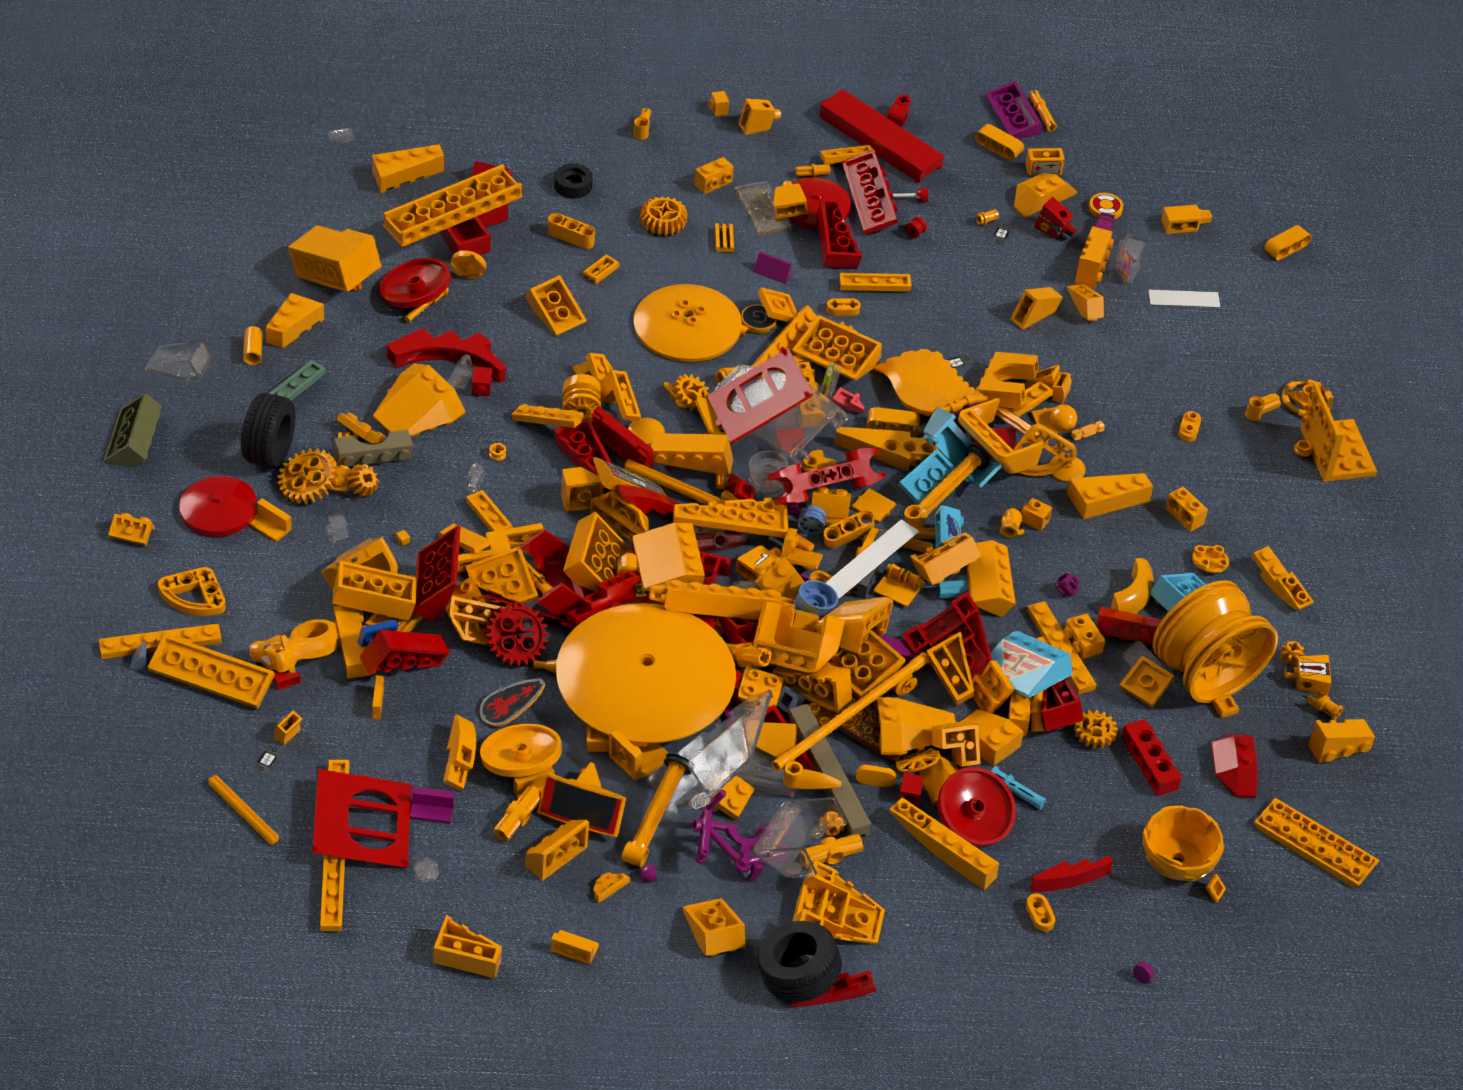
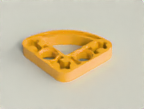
M1034 424L1014 447L1013 451L1022 449L1024 444L1033 445L1043 441V448L1059 457V459L1018 473L1029 476H1044L1060 471L1075 459L1077 455L1076 447L1073 443L1045 426ZM1039 431H1041V435L1037 434L1035 436L1034 432L1038 433ZM1056 439L1058 443L1055 446H1049L1048 441ZM1071 449V454H1065L1064 450L1069 451Z
M208 567L165 576L158 581V591L163 600L169 606L182 613L194 616H213L223 613L226 609L225 598L213 570ZM184 579L191 580L188 584L181 583ZM209 588H213L216 590L213 593L206 592V590ZM200 589L205 604L188 602L177 597L175 594Z

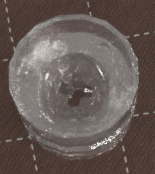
M767 450L756 453L750 459L749 485L755 489L754 497L760 500H764V498L775 500L783 495L784 487L782 483L778 480H768L767 477L768 474L788 466V461L783 454Z

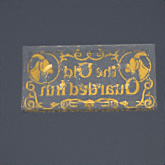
M768 181L735 187V193L758 237L791 230L792 226L788 218L776 219L773 205L774 192Z

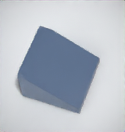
M142 642L131 656V670L147 669L146 642Z

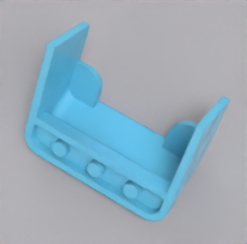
M938 407L929 419L923 431L925 434L923 437L929 444L933 443L957 467L966 458L964 450L970 444H975L953 421L956 416ZM989 459V465L985 469L975 468L964 481L966 483L970 481L982 488L1002 466Z

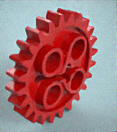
M515 602L511 608L510 604L507 603L505 609L499 607V613L495 611L492 613L495 619L489 618L487 620L491 625L485 626V629L490 632L485 634L484 637L490 638V640L485 644L492 645L489 652H496L495 659L501 656V663L508 660V666L515 662L516 667H519L522 661L523 665L526 666L528 665V659L530 662H534V656L538 658L541 656L538 650L544 651L546 649L542 644L548 643L544 636L548 635L549 632L543 631V629L548 625L541 624L544 617H537L539 611L531 612L533 606L525 609V603L518 607L517 602ZM503 620H507L510 623L511 627L509 630L503 627ZM522 620L529 622V629L523 628ZM516 631L517 634L532 632L534 635H521L517 638L516 635L501 637L499 634H512ZM524 639L531 643L530 649H526L523 646ZM504 640L511 642V649L504 647Z

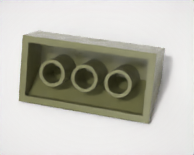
M144 393L120 408L103 461L106 464L134 467L147 459L148 449L152 444L151 440L156 431V424L160 418L162 408L148 394Z

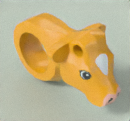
M315 619L298 625L293 629L289 638L285 634L277 635L265 641H255L249 648L252 661L262 663L269 670L296 673L295 664L298 660L329 655L340 644L335 623L325 619Z

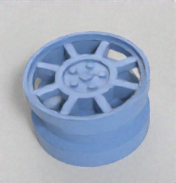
M809 505L807 508L803 507L798 520L799 529L810 535L820 534L825 526V511L813 505Z

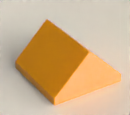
M941 756L934 765L919 772V776H924L923 786L932 806L938 805V794L944 781L959 770L956 764Z

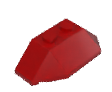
M1227 733L1213 741L1211 748L1215 776L1226 788L1232 791L1236 798H1256L1258 765L1253 736L1245 733Z

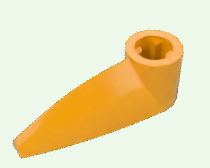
M790 761L785 765L783 783L788 788L828 789L841 787L840 780L820 772L803 769V766L796 761Z

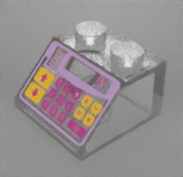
M1126 234L1124 240L1121 239L1118 249L1120 252H1118L1115 262L1118 263L1117 272L1127 286L1131 287L1142 265L1147 240Z

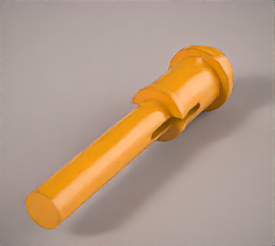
M447 288L436 299L417 306L404 317L405 321L409 323L429 305H434L440 298L446 297L449 289Z

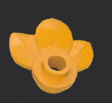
M821 449L814 450L801 461V468L805 472L837 465V461L823 457L824 453Z

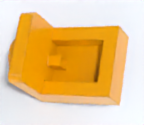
M338 465L339 470L337 472L339 476L335 477L337 483H332L334 489L329 490L348 493L350 482L346 479L350 477L348 472L351 469L344 465Z

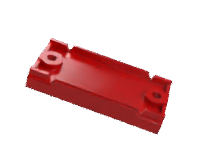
M598 406L591 415L593 419L592 425L599 439L603 438L602 442L624 460L631 459L653 469V448Z

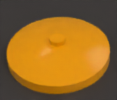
M518 724L502 728L488 736L480 748L481 761L484 767L494 774L505 777H524L540 773L554 765L562 753L560 736L551 728L538 724Z

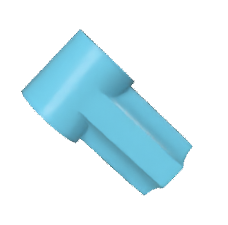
M963 575L957 580L942 581L937 584L938 598L959 597L965 592L969 593L967 575Z

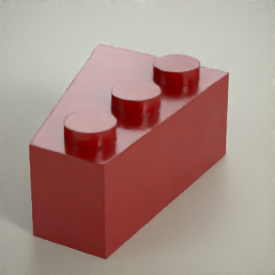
M1067 678L1043 690L1042 713L1046 732L1084 721L1081 701Z

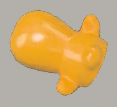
M1010 508L1005 511L1001 519L1000 533L1006 538L1011 539L1025 532L1023 529L1019 530L1023 519L1019 510Z

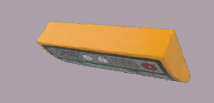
M595 457L593 459L603 487L618 492L615 488L617 485L636 486L665 495L661 487L655 482Z

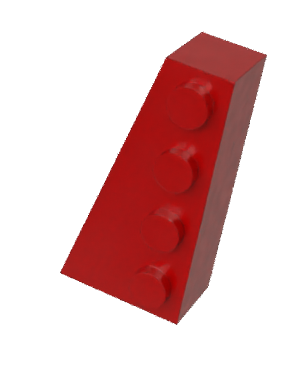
M821 199L817 209L823 267L858 269L862 254L858 251L857 242L851 235V228L845 221L846 217L839 200Z
M589 418L583 420L576 428L561 427L554 430L556 446L576 467H582L599 476L593 459L597 457L612 463Z
M379 630L359 657L368 674H375L376 670H382L385 673L391 672L392 668H400L402 671L408 670L413 666H416L417 669L440 666L450 654V651L441 635Z

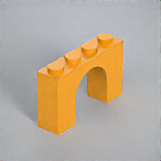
M995 352L993 358L989 361V367L985 369L984 377L980 379L979 387H976L975 390L980 391V394L982 393L984 396H988L987 400L979 403L999 398L998 407L1021 409L1026 400L1025 384L1003 382V380H1035L1039 372L1038 355Z

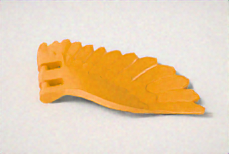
M928 349L907 351L902 353L901 356L888 358L885 363L877 364L873 368V370L889 378L898 399L907 409L922 415L932 416L938 407L954 413L963 409L965 405L970 406L988 399V396H984L982 393L980 394V391H975L973 387H969L967 381L963 382V377L957 376V370L951 368L950 361L944 360L943 355L938 351L931 352Z

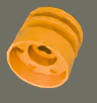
M576 374L568 377L562 386V410L583 412L584 418H589L592 422L591 413L598 406L601 407L600 382L595 377L587 374Z

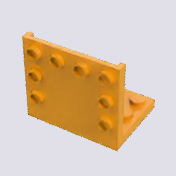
M1321 382L1313 383L1312 390L1309 392V401L1305 407L1306 412L1304 417H1302L1301 431L1305 440L1309 441L1312 445L1311 454L1323 481L1376 476L1377 469L1354 419L1334 421L1321 393Z

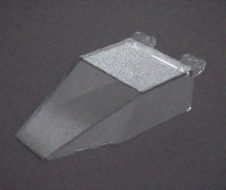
M738 364L714 388V391L755 367ZM772 370L768 371L777 390L780 391L785 384L786 374ZM763 375L758 376L741 387L751 408L773 396ZM809 383L808 385L813 392L811 398L745 436L748 441L782 468L798 463L801 467L803 464L795 456L799 454L806 460L810 458V455L803 448L828 422L839 429L844 424L843 420L847 421L849 419L842 408L834 404ZM734 391L729 398L728 409L738 413L745 412L737 392Z
M770 689L746 699L729 712V718L723 722L718 720L714 723V729L708 733L703 731L676 753L689 760L687 766L691 774L682 775L661 822L672 819L677 815L679 808L687 805L692 810L705 807L711 802V796L752 762L772 695ZM665 764L647 778L648 784L655 793L668 769Z

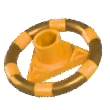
M1298 379L1285 385L1281 393L1284 406L1293 414L1304 417L1305 407L1309 401V392L1312 390L1313 383L1317 381ZM1321 385L1320 390L1324 394L1327 406L1331 411L1334 405V398L1329 389ZM1297 386H1304L1302 391L1289 392ZM1290 399L1293 400L1300 407H1302L1304 410L1298 409L1294 405H1292Z

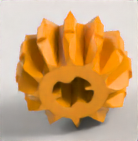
M367 464L356 465L348 472L350 476L346 479L350 482L348 488H353V494L358 493L359 497L369 496L378 488L377 484L380 481L376 478L378 473H374L373 467L368 468Z

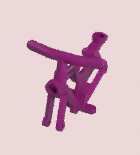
M719 790L708 801L701 812L700 818L694 819L692 822L693 831H700L696 862L702 864L709 855L708 850L711 837L735 862L734 865L737 871L745 873L751 869L748 881L754 882L764 870L763 865L779 861L784 862L791 853V849L786 847L773 834L787 833L789 826L783 825L782 821H774L771 825H761L756 831L757 836L755 838L748 839L738 835V826L736 824L717 822L711 819L712 810L726 796L725 790ZM716 830L725 831L728 838L741 845L740 854ZM762 843L771 850V852L750 856L751 847H757Z

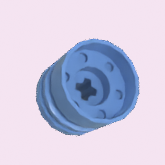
M809 580L800 586L794 600V605L797 610L819 615V620H821L836 608L839 598L837 592L830 585L818 580Z

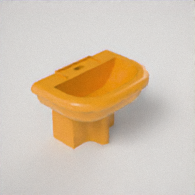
M383 537L374 540L369 538L339 555L335 562L321 571L333 591L340 561L398 573V566ZM355 557L358 558L357 561L351 562V559Z

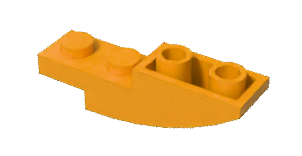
M1269 546L1253 553L1251 557L1262 571L1260 574L1261 578L1286 604L1296 610H1300L1314 603L1294 573L1288 574Z
M456 714L447 745V751L450 754L443 783L460 791L464 789L468 771L473 769L476 751V732L471 721Z

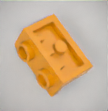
M128 513L114 514L108 536L147 546L150 533L154 531L155 526L150 519L145 517L137 519Z

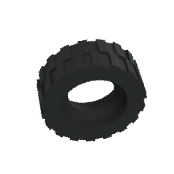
M569 163L558 167L555 171L554 189H556L559 195L565 198L579 199L587 196L592 190L593 175L588 167L578 163ZM568 178H577L582 182L578 184H571L566 182L565 180Z

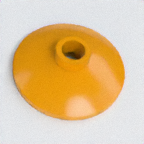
M1053 457L1049 463L1059 459V457ZM1075 457L1068 466L1051 475L1061 482L1069 483L1070 478H1081L1085 475V465L1080 459Z

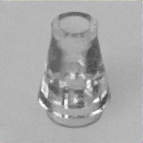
M346 127L328 131V141L344 144L353 143L354 130Z
M473 464L468 468L466 490L469 493H476L486 476L483 466Z

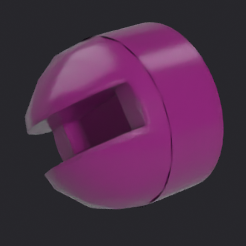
M653 864L642 868L641 877L644 881L651 882L657 880Z

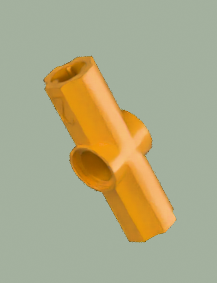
M752 643L727 644L734 663H737L738 667L752 665L764 667L769 665L771 652H768L766 648L752 647Z
M528 786L518 800L512 801L508 806L504 817L495 826L493 831L499 840L508 842L517 829L527 823L533 809L541 799V792L538 788Z
M859 834L839 839L827 837L819 845L800 850L801 863L806 868L810 867L814 860L821 863L836 864L844 856L863 851L862 839Z

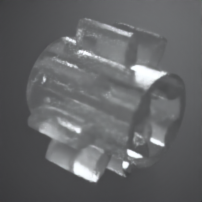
M425 857L423 860L418 859L413 866L416 871L415 876L426 883L431 879L435 881L440 873L437 868L439 864L429 857Z

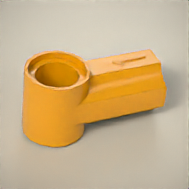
M1271 393L1261 398L1251 397L1245 416L1249 420L1257 421L1261 418L1262 414L1280 408L1279 396L1276 393Z

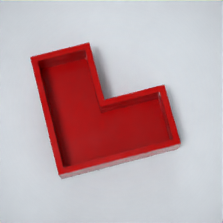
M508 204L440 231V235L453 255L459 251H471L479 255L490 252L491 236L485 227L507 221Z

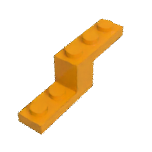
M589 353L586 359L592 376L600 382L601 402L617 403L623 420L638 421L641 418V414L627 373L617 370L610 371L605 355Z
M542 523L486 532V538L490 542V545L486 547L487 550L476 554H460L458 556L457 574L467 573L466 565L507 551L511 547L522 545L544 529Z

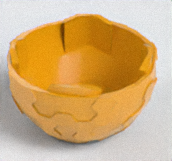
M1183 805L1164 807L1151 816L1143 830L1142 842L1147 860L1157 873L1173 880L1190 882L1202 878L1217 865L1224 851L1223 836L1218 824L1210 815L1208 816L1197 808H1188ZM1173 858H1180L1183 862H1179L1177 860H1174Z

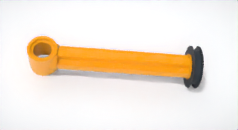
M970 444L964 450L966 458L918 505H911L905 509L906 523L912 527L924 528L928 515L975 468L982 470L989 465L987 454L977 445Z
M675 753L666 754L664 764L668 769L633 841L627 842L622 853V861L640 868L644 866L649 853L648 846L682 775L691 774V770L694 768L693 764L681 755Z

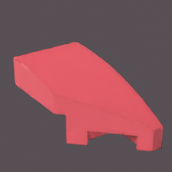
M841 387L831 400L832 404L852 412L863 413L865 409L864 405L860 402L859 393L854 395Z

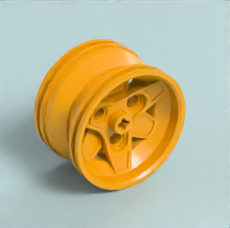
M1231 581L1212 582L1185 596L1166 614L1153 638L1155 654L1171 669L1184 673V688L1194 700L1201 703H1211L1213 699L1233 695L1248 685L1267 666L1278 645L1276 629L1264 617L1251 616V608L1246 595Z

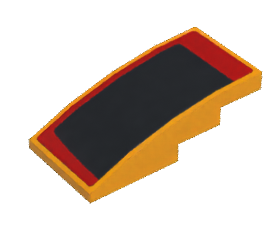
M548 773L545 776L537 813L564 823H568L571 820L589 821L590 831L618 837L626 797L594 784L587 785L574 779H565Z

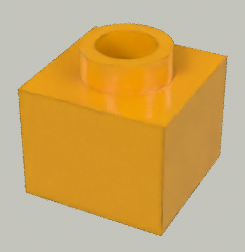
M725 91L712 92L709 108L713 110L715 116L728 115L729 100Z

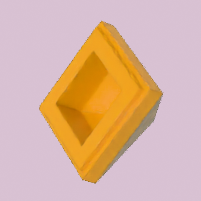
M1215 873L1205 890L1213 901L1218 903L1226 888L1218 874Z

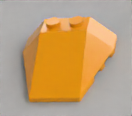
M414 363L399 375L373 414V418L388 432L408 430L410 437L419 435L422 431L428 429L431 431L436 429L437 426L451 424L464 415L466 411L455 389L430 365Z
M885 697L877 698L873 701V708L878 711L880 723L879 745L881 755L907 754V750L916 748L918 751L924 750L925 746L933 745L932 726L956 722L954 713L900 698Z
M814 860L800 888L793 922H815L827 928L835 939L876 945L885 909L865 893L862 895L853 888L854 884L850 881H844L837 875L839 872L834 868Z

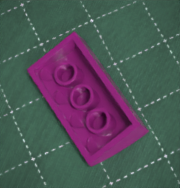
M1016 81L985 93L1009 135L1015 138H1026L1043 133L1042 123Z

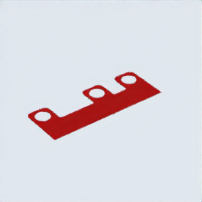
M491 594L479 596L482 599H493L495 601L492 602L495 603L504 602L510 605L514 603ZM532 608L531 612L539 611L538 614L563 621L561 623L563 625L578 626L565 618Z

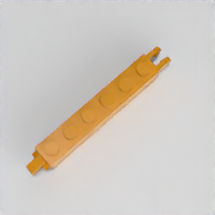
M679 580L665 581V585H651L649 591V598L651 600L663 602L667 611L759 620L763 601L790 606L794 612L796 610L792 599L781 597L780 592L775 590L761 591L756 588L742 589L737 586L722 587L718 584L703 585L698 582L684 583Z

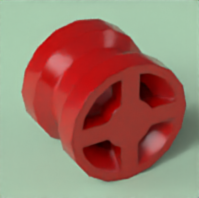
M918 216L913 218L912 222H908L905 225L906 233L911 238L919 237L921 233L927 230L925 220Z

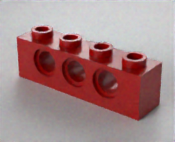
M1146 719L1125 724L1121 738L1155 795L1160 796L1178 791L1182 780L1179 770H1176L1171 757L1165 752L1162 742L1157 739L1153 727L1148 724Z

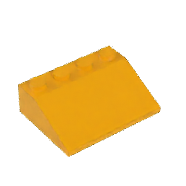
M818 315L794 346L792 353L825 368L828 367V363H832L835 365L834 372L857 381L871 371L880 360L882 343Z
M594 512L578 521L563 571L576 584L597 592L596 584L618 575L617 561L622 555L631 553V548Z
M671 523L632 536L643 591H650L651 585H665V581L672 580L703 584L705 574L692 523Z
M871 629L869 630L867 640L862 639L861 652L857 654L839 647L837 653L825 664L850 669L852 695L858 699L895 674L905 662L904 657Z

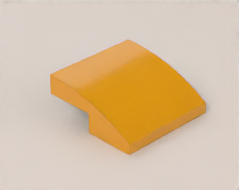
M996 660L988 663L982 675H975L972 679L974 687L973 699L980 710L994 713L1015 689Z

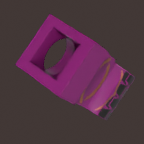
M1101 212L1095 227L1111 231L1115 215Z

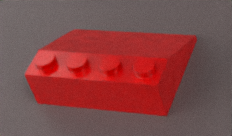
M459 525L418 551L416 604L413 611L429 622L444 613L456 587L461 530Z

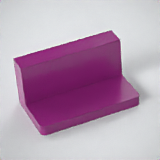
M414 787L410 819L450 824L454 810L455 792Z

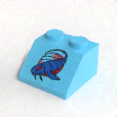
M940 505L935 514V549L943 546L944 541L961 534V527L963 528L964 517L961 516V510Z

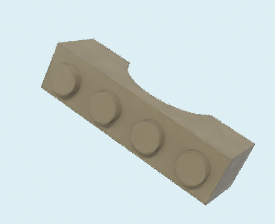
M408 430L389 432V436L384 442L374 445L361 443L353 436L334 438L333 453L337 465L344 466L412 459L413 443Z

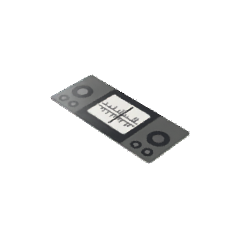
M1000 222L992 241L1004 245L1012 225Z
M967 354L947 359L951 363V368H957L973 362Z
M269 744L252 769L266 774L282 752V749Z

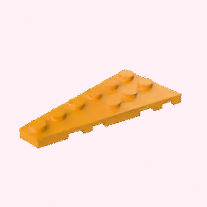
M764 498V501H755L753 499L725 501L724 504L708 502V505L701 506L697 503L675 504L673 510L674 523H692L699 527L785 538L788 533L787 505H775L774 500L771 498Z

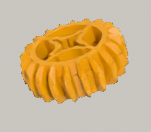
M663 196L661 198L654 197V199L644 202L640 212L642 226L646 227V231H651L652 234L658 233V236L660 234L665 236L670 234L673 236L674 232L679 233L686 226L687 210L685 205L681 204V201H676V198L670 199L669 196L667 198H663Z

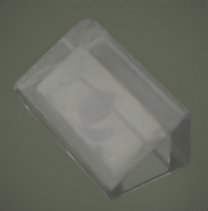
M1140 640L1136 641L1121 655L1132 668L1141 656L1162 667L1160 661Z

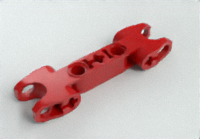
M860 448L845 452L846 463L802 473L798 463L780 468L768 474V480H778L784 487L783 495L775 499L774 504L793 505L809 500L807 490L851 479L854 489H858L886 478L885 473H875L870 467V459L873 455L879 453L878 448Z

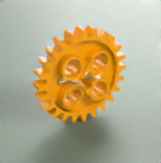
M309 448L308 453L302 450L301 455L295 453L294 459L289 457L290 462L283 463L285 469L279 470L282 474L278 475L279 489L286 499L289 498L291 502L296 500L298 504L302 500L307 504L309 499L314 503L316 497L322 499L323 493L328 495L327 489H334L332 483H337L335 477L339 476L337 472L339 468L336 465L335 459L332 458L330 453L327 454L325 450L320 452L318 448L314 452Z

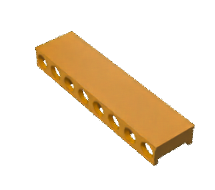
M502 164L384 212L383 227L403 247L522 198V184L517 183L506 172L505 166Z

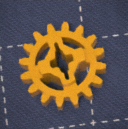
M687 374L679 376L672 386L674 388L672 392L676 393L674 398L679 399L678 404H684V409L689 407L690 411L695 409L699 412L695 400L698 397L708 399L707 395L710 393L707 391L709 387H705V382H700L699 377L695 379L693 374H690L689 377Z
M1088 710L1087 715L1083 713L1084 721L1074 725L1075 737H1079V742L1085 741L1086 747L1091 744L1093 749L1097 745L1101 749L1104 748V744L1110 746L1111 741H1115L1118 728H1116L1117 723L1115 721L1112 722L1113 717H1106V712L1099 714L1098 710L1095 713Z

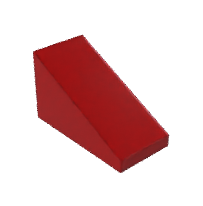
M274 672L275 675L272 681L278 691L301 683L300 673Z

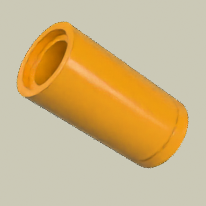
M255 326L248 327L244 331L243 361L248 365H257L262 360L263 332Z

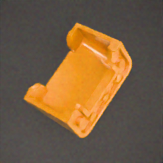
M879 597L844 602L828 613L827 616L845 619L839 647L858 654L862 651V639L867 640L870 629L884 635L887 631L893 599ZM824 617L815 624L814 630L818 634H821Z

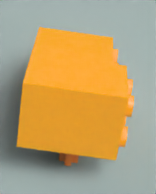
M316 225L288 246L298 278L349 292L351 289L353 291L361 290V282L382 266L374 237L351 229L340 232Z

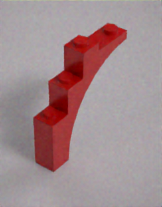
M421 328L386 345V358L396 368L420 361H454L472 367L493 368L492 377L499 383L505 381L507 371L505 364L500 362L495 357V354L490 351V340L485 338L480 332L462 340L452 330L433 338L430 333Z

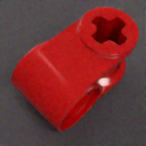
M907 95L897 96L888 112L887 118L897 125L904 126L909 115L911 98Z

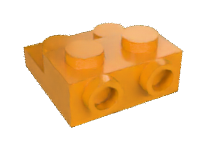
M778 557L771 563L772 568L768 571L763 569L756 575L758 579L755 582L762 591L775 590L780 592L781 597H787L794 601L800 586L805 581L786 557L783 559Z

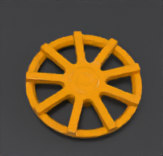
M929 748L924 751L916 750L915 753L910 755H903V758L896 762L897 770L910 773L926 769L938 762L940 759L939 750L936 751L933 748Z

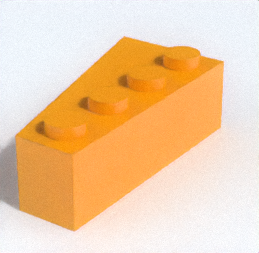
M440 144L372 155V172L380 193L386 192V189L391 187L394 189L398 188L400 184L405 182H415L419 177L426 178L444 171V154Z

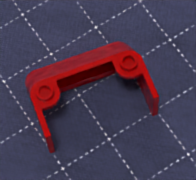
M543 529L520 545L521 549L533 556L534 567L537 571H542L546 574L548 583L553 587L552 590L537 599L538 603L548 609L551 614L557 616L566 615V612L582 606L581 598L592 594L591 590L576 584L565 574L563 569L570 547L546 529Z

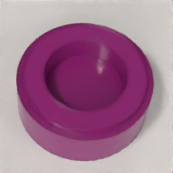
M1139 962L1133 968L1135 978L1143 984H1148L1154 978L1152 967L1145 962Z

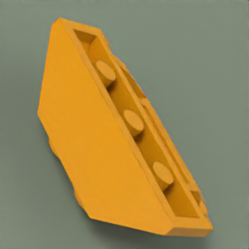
M1041 173L1017 184L1013 208L1025 218L1041 211L1043 205L1052 196L1060 202L1076 195L1077 190L1056 174Z
M610 491L590 499V513L596 512L612 529L633 543L632 536L649 531L648 517L616 492Z
M451 596L448 616L461 640L486 645L485 643L490 638H486L484 635L490 631L486 630L485 626L491 625L487 620L489 618L495 619L492 613L494 611L499 613L498 608L501 606ZM503 620V627L509 630L511 627L510 623L507 620ZM522 620V626L524 628L525 620ZM515 631V632H513L512 634H503V633H500L499 635H500L501 637H505V636H511V635H516V636H517L518 634H517V632ZM504 640L503 645L506 644L508 640Z

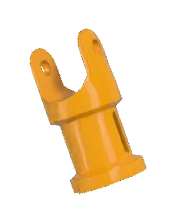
M1318 690L1314 691V697H1307L1308 704L1319 712L1323 711L1332 720H1337L1344 709L1342 705L1338 706L1330 700V697Z

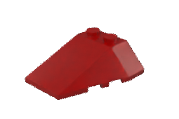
M965 592L953 600L950 607L923 625L919 626L917 624L902 634L912 651L919 655L922 652L926 653L927 650L961 631L971 679H973L975 675H982L988 663L992 661L979 608L969 593Z

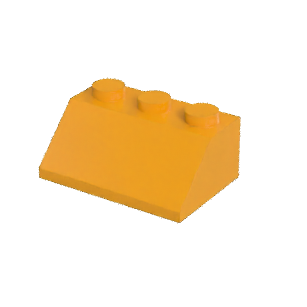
M571 820L567 824L561 825L556 832L546 836L541 843L531 847L526 852L525 867L541 881L545 880L587 848L589 821Z

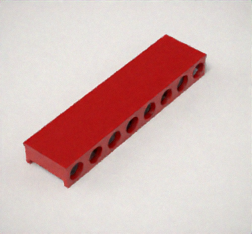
M844 89L820 104V118L862 146L870 145L875 150L877 156L918 183H921L922 178L937 168L939 170L942 168L943 154Z

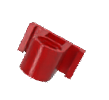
M699 551L705 574L703 585L715 584L719 572L724 573L726 577L729 576L730 558Z

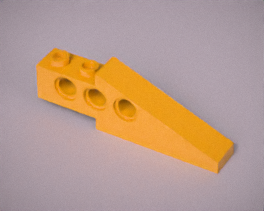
M836 426L834 445L850 451L860 448H878L879 453L873 455L872 459L905 471H909V466L917 467L938 449L933 443L929 444L924 438L910 437V432Z

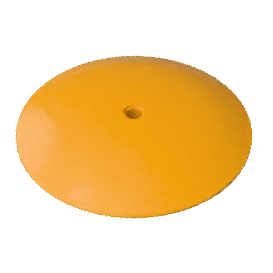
M637 603L620 605L600 611L575 627L567 636L559 651L556 677L560 693L568 707L577 717L593 729L608 736L617 729L620 733H624L630 742L663 743L691 736L712 724L723 713L734 693L736 669L733 656L727 644L707 623L690 613L667 611L664 605Z

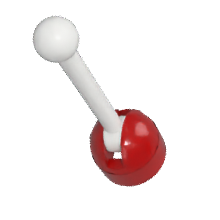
M921 188L916 193L893 194V196L916 197L920 202H928V188Z

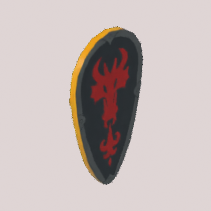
M542 679L523 680L489 694L480 705L481 719L492 727H501L510 723L537 700L545 687V682Z

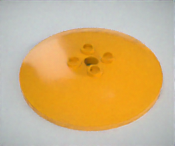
M693 284L671 285L650 293L639 303L634 314V330L641 343L661 357L681 362L705 361L724 354L736 344L742 328L740 312L728 297L714 289Z

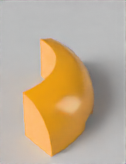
M1135 558L1132 569L1134 582L1128 588L1114 593L1111 609L1138 614L1143 607L1148 605L1152 597L1150 591L1154 587V578L1150 563L1146 559Z

